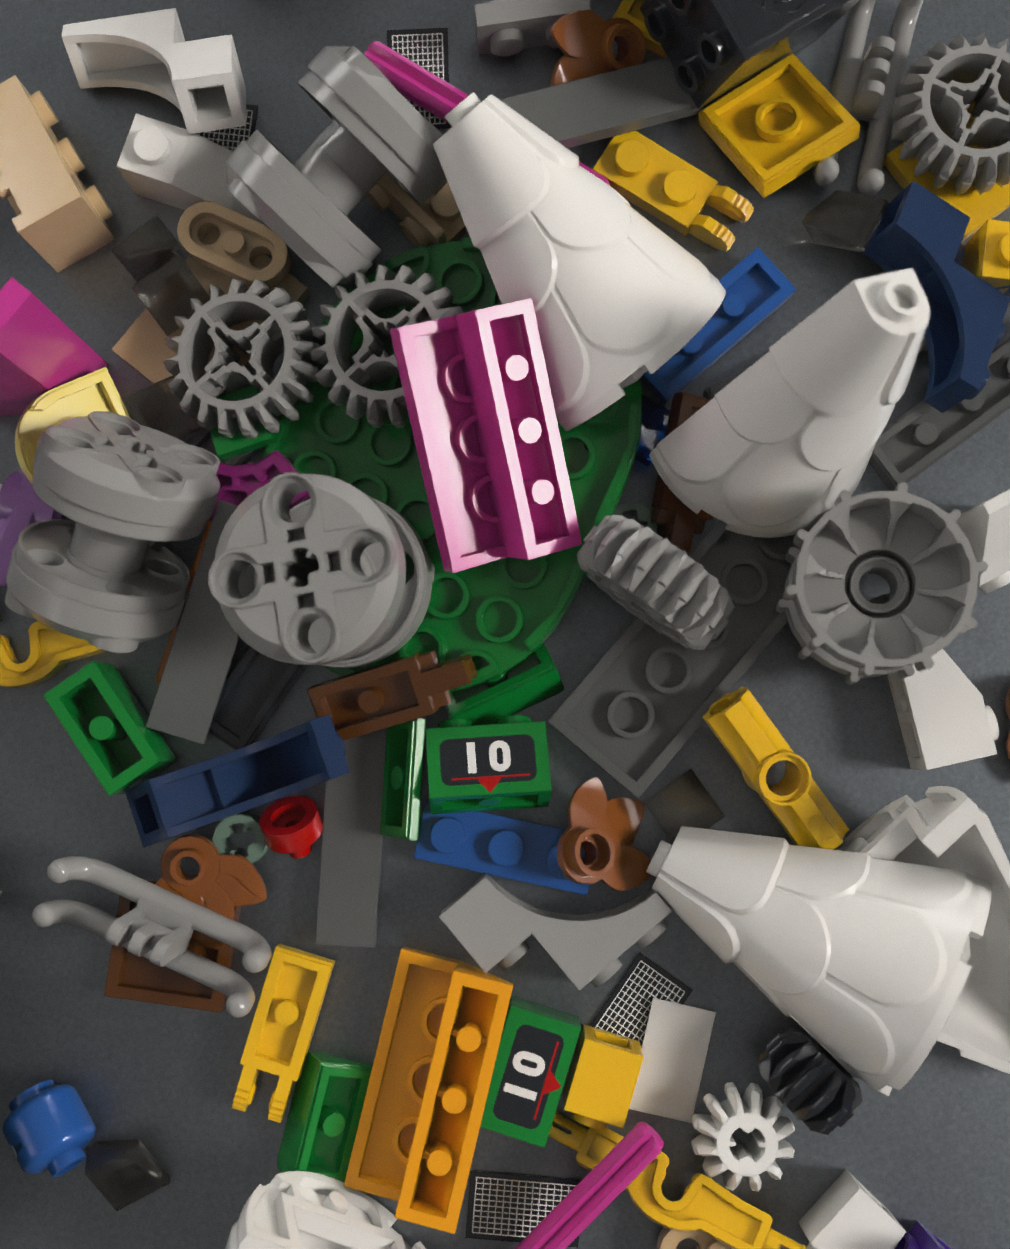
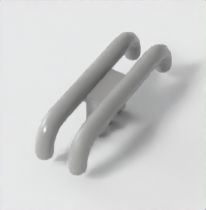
M859 0L850 9L831 94L855 119L870 122L857 179L858 189L864 196L875 195L881 190L885 182L882 168L894 120L890 118V110L896 99L895 90L905 73L915 26L924 0H900L890 37H874L863 59L862 55L876 0ZM840 150L832 156L821 160L813 167V177L818 185L828 186L837 178L839 174V164L837 162Z
M67 856L52 861L47 867L48 878L54 883H64L69 880L89 882L135 902L137 906L118 918L83 902L69 899H54L40 903L32 911V920L38 927H48L53 924H69L85 929L106 939V942L114 946L126 948L128 952L138 957L143 956L155 965L167 967L228 997L226 1009L232 1017H243L250 1012L255 1002V993L252 985L242 975L188 950L187 947L193 931L196 930L244 953L242 959L244 968L248 972L257 973L266 968L272 954L267 940L257 931L98 859L85 856Z

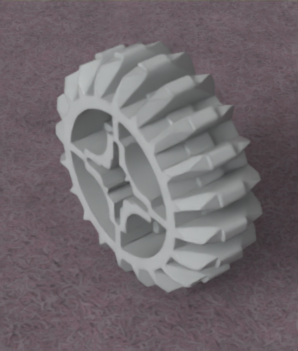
M985 32L976 37L971 45L961 33L956 38H953L948 46L938 41L930 47L926 56L920 55L919 58L912 62L907 71L908 74L902 77L895 90L896 99L891 106L890 118L897 122L892 129L891 139L905 142L900 150V160L916 158L919 162L914 169L915 177L925 174L926 171L935 175L934 190L943 187L946 181L949 180L953 181L957 196L965 193L971 185L981 195L984 192H988L995 183L1001 188L1010 183V54L1007 53L1008 38L999 42L995 48L988 45ZM974 100L975 106L972 110V113L969 114L967 112V109ZM972 115L975 119L967 129L966 124ZM992 144L997 146L994 148H989ZM970 145H980V146H984V147H986V148H988V149H977V148H971V147H967V146H970Z
M378 264L374 282H370L364 273L355 272L354 282L357 286L355 290L349 292L343 286H335L336 296L341 300L336 308L327 304L320 305V312L329 320L328 325L312 327V335L318 341L323 342L324 345L315 348L310 353L311 359L314 362L324 366L316 374L317 381L324 387H332L328 394L329 400L336 406L346 404V414L354 420H359L366 414L368 423L377 428H380L387 416H389L392 425L396 428H404L408 410L403 388L388 391L367 389L373 381L379 384L388 376L400 375L396 357L388 355L383 347L385 344L376 333L381 331L388 340H391L390 329L462 314L464 311L459 306L451 307L454 296L447 287L435 290L436 281L430 274L424 273L415 281V274L411 268L402 265L393 279L389 269ZM391 306L414 307L410 312L405 309L393 318L384 319L374 315L375 312ZM360 327L364 340L360 350L352 357L355 363L351 366V344Z
M232 278L228 294H225L218 286L209 285L210 301L204 304L197 298H190L191 308L195 311L190 319H187L185 316H174L176 325L183 330L181 336L165 338L167 346L177 353V355L163 361L165 369L176 376L168 386L173 394L179 398L182 397L179 404L181 409L191 417L197 416V423L209 431L218 426L220 434L227 438H233L240 428L245 437L255 439L259 433L257 420H260L261 424L270 433H279L280 424L278 417L284 414L291 421L299 420L298 411L293 407L298 399L305 403L314 402V395L305 388L307 382H318L316 374L320 370L312 365L314 361L311 359L310 351L320 346L318 343L313 342L316 338L312 335V327L316 325L311 320L306 321L308 311L300 302H291V296L282 288L276 287L270 292V288L264 281L255 279L249 289H247V286L241 280ZM264 320L260 325L255 321L244 330L236 331L230 329L232 326L244 321ZM213 345H215L214 356L207 364L209 353ZM234 345L239 347L245 354L247 353L251 356L248 362L256 370V375L238 363L241 357L234 350ZM284 352L282 366L277 376L274 377V363L279 355ZM254 385L260 391L259 394L251 398L239 401H226L216 398Z
M605 515L599 525H594L583 541L585 543L577 553V560L580 568L586 572V576L594 581L598 588L606 592L612 600L623 606L627 612L632 613L642 622L654 628L659 634L667 636L674 643H680L685 648L704 650L711 640H716L728 623L727 619L735 608L727 589L718 583L716 577L703 569V565L695 562L686 554V551L674 546L667 538H662L649 527H643L634 519H627L622 515Z

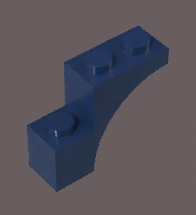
M913 181L880 211L864 254L874 260L887 273L913 268L930 306V318L924 334L929 356V380L924 402L943 413L964 399L971 400L975 398L985 387L990 376V370L987 369L992 351L998 345L1006 330V325L1002 322L1010 302V297L958 264L965 251V244L961 243L970 217Z
M329 714L307 721L287 731L235 751L149 779L126 790L125 794L143 848L206 827L233 815L292 796L350 773L345 759L344 742L336 732Z

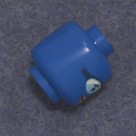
M52 1079L45 1080L25 1090L9 1103L8 1107L11 1113L6 1117L2 1130L19 1166L24 1172L39 1174L49 1170L52 1178H57L71 1171L87 1158L83 1148L93 1139L96 1126L75 1087L68 1084L56 1085Z

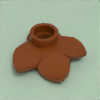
M577 10L563 15L550 29L554 42L564 54L555 65L551 75L550 87L641 64L646 51V43L642 32L625 18H611L604 21L591 10ZM613 40L616 41L618 46L615 58L612 51Z
M597 777L590 778L580 784L574 790L569 800L568 828L562 833L557 845V860L563 874L569 880L578 884H592L600 881L615 891L630 890L648 880L651 874L646 871L651 861L642 851L632 846L643 818L645 804L641 801L624 797L607 799L603 785ZM581 845L584 847L586 852L584 862H582L580 856Z
M188 834L180 836L172 841L163 852L160 864L162 877L155 885L234 920L235 918L234 907L257 904L265 901L267 898L265 883L255 866L247 858L238 854L220 853L212 841L201 835ZM192 857L197 860L200 872L196 875L186 874L180 865L181 858ZM196 930L193 931L191 936L197 943L209 948L219 950L223 949L226 945Z

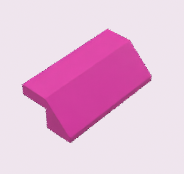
M11 277L0 290V417L20 415L41 394L110 366L35 295Z
M532 298L390 329L444 571L455 573L507 557L531 560L582 545Z

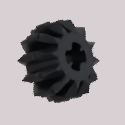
M791 1025L782 1034L778 1033L766 1045L767 1049L758 1057L760 1075L767 1081L768 1088L778 1096L782 1105L786 1106L797 1120L803 1121L811 1131L829 1135L837 1126L842 1127L854 1115L853 1111L863 1102L859 1083L802 1027Z

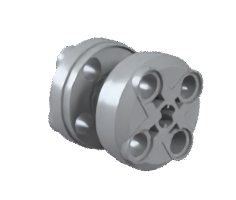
M353 45L351 47L324 46L306 67L308 71L297 82L332 121L295 163L258 129L254 131L247 141L243 139L225 160L226 181L229 185L227 189L333 288L337 284H355V272L365 274L373 265L372 261L382 251L348 215L385 173L421 206L432 194L436 196L448 182L433 147V143L443 135Z
M93 411L88 414V417L70 418L55 426L48 427L39 437L33 462L34 476L32 485L35 493L41 500L70 519L44 520L30 524L21 531L18 542L12 549L6 574V584L8 586L5 595L6 606L17 614L35 618L54 630L87 640L99 649L115 653L132 652L137 649L139 643L149 641L175 629L179 625L189 594L190 573L185 563L169 549L162 547L157 552L150 548L155 541L187 540L198 536L204 531L207 520L213 514L220 490V481L216 476L220 465L219 458L203 448L186 444L166 433L140 425L126 416L107 411Z
M283 473L250 494L232 513L220 535L215 559L209 570L208 585L233 630L243 641L261 654L292 664L354 668L367 667L391 656L411 639L427 612L435 568L418 532L396 510L371 498L356 487L333 477L318 474ZM304 491L309 492L311 499L303 501L290 509L292 499L297 494ZM405 555H409L414 563V574L411 580L405 584ZM252 565L255 568V589L249 596L244 598L238 588V579L241 572Z

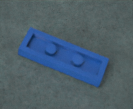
M759 247L719 280L726 290L724 300L702 329L653 374L647 371L640 377L642 382L664 406L673 399L675 393L685 389L789 300L796 291V288Z
M429 799L426 800L414 858L587 895L589 884H578L569 880L559 867L557 845L562 833L566 830L565 828L486 811L431 815ZM581 845L580 856L582 862H584L586 852L584 847Z

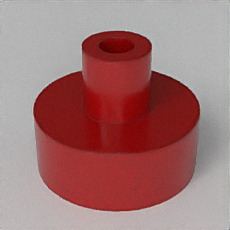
M291 796L276 801L264 810L259 819V826L267 847L276 853L289 854L294 859L307 856L312 850L311 845L320 837L323 830V824L315 802L304 796Z

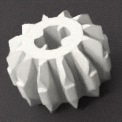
M727 1082L724 1087L727 1100L720 1103L714 1095L708 1093L703 1100L712 1114L700 1113L693 1115L691 1121L693 1127L702 1134L693 1139L691 1145L696 1155L706 1156L702 1167L708 1177L711 1178L723 1173V1182L726 1188L734 1191L740 1184L742 1177L745 1176L751 1190L759 1192L762 1183L759 1174L767 1171L775 1180H781L783 1173L775 1159L794 1158V1148L784 1140V1138L795 1131L794 1124L789 1117L780 1116L783 1105L777 1096L773 1095L763 1100L762 1089L758 1084L750 1083L741 1098L735 1084ZM741 1128L746 1133L751 1132L753 1138L750 1142L744 1144L740 1139L734 1140L732 1137L733 1132Z

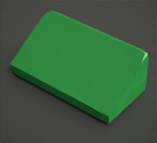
M543 643L525 660L505 673L482 684L449 692L452 702L444 707L450 720H469L473 723V726L495 724L500 718L512 716L559 694L564 690V686L558 670Z
M417 718L387 728L380 833L382 836L409 841H417L419 838L426 719Z
M308 1050L301 1076L296 1081L277 1158V1168L282 1173L289 1171L312 1172L345 1182L372 1065Z

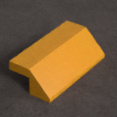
M407 946L401 948L344 1187L398 1201L394 1218L455 1234L512 994L513 983L488 972L485 974L482 969L458 959Z

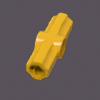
M742 686L733 692L726 693L710 705V709L702 718L740 768L746 784L759 794L794 844L832 850L842 844L849 828L811 777V770L807 762L793 752L749 689ZM784 760L786 769L784 777L779 783L768 786L766 783L768 769L774 763Z

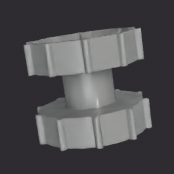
M901 482L894 491H872L853 497L850 496L847 490H842L834 502L835 507L823 514L809 532L804 529L798 530L793 543L800 549L791 547L785 556V560L791 563L785 582L783 599L779 600L775 609L779 613L785 612L790 629L803 648L798 653V657L803 660L811 656L826 668L846 675L845 682L848 685L858 682L860 678L879 677L896 672L901 679L914 675L915 670L912 665L919 672L928 670L934 666L931 658L933 655L949 645L959 633H965L977 627V621L970 616L977 597L978 575L986 571L988 565L986 562L976 561L968 538L956 522L961 517V512L955 509L948 514L929 500L907 493L908 485L905 482ZM866 574L882 576L890 587L888 602L884 604L868 602L859 590L861 576Z

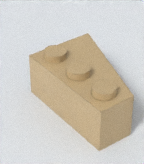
M14 75L0 83V197L3 200L5 198L8 199L17 215L11 219L17 232L58 273L116 240L105 220L113 216V213L95 185L87 189L77 173L83 171L86 167L67 137L60 141L56 138L51 126L59 121L43 94L38 90L30 95L17 76Z

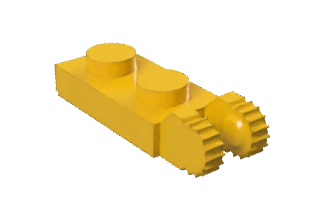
M637 131L614 136L593 167L594 171L608 179L609 186L629 202L686 236L689 233L702 242L711 245L712 248L714 247L722 252H727L735 241V236L729 228L718 223L717 220L707 215H701L706 204L740 223H746L754 212L752 203L745 199L743 195H739L728 186L718 185L719 181Z
M280 943L276 946L240 1060V1064L244 1066L233 1099V1109L246 1112L248 1105L254 1099L257 1090L256 1083L261 1070L279 1076L276 1090L273 1092L268 1105V1120L278 1123L282 1122L295 1081L301 1076L336 960Z

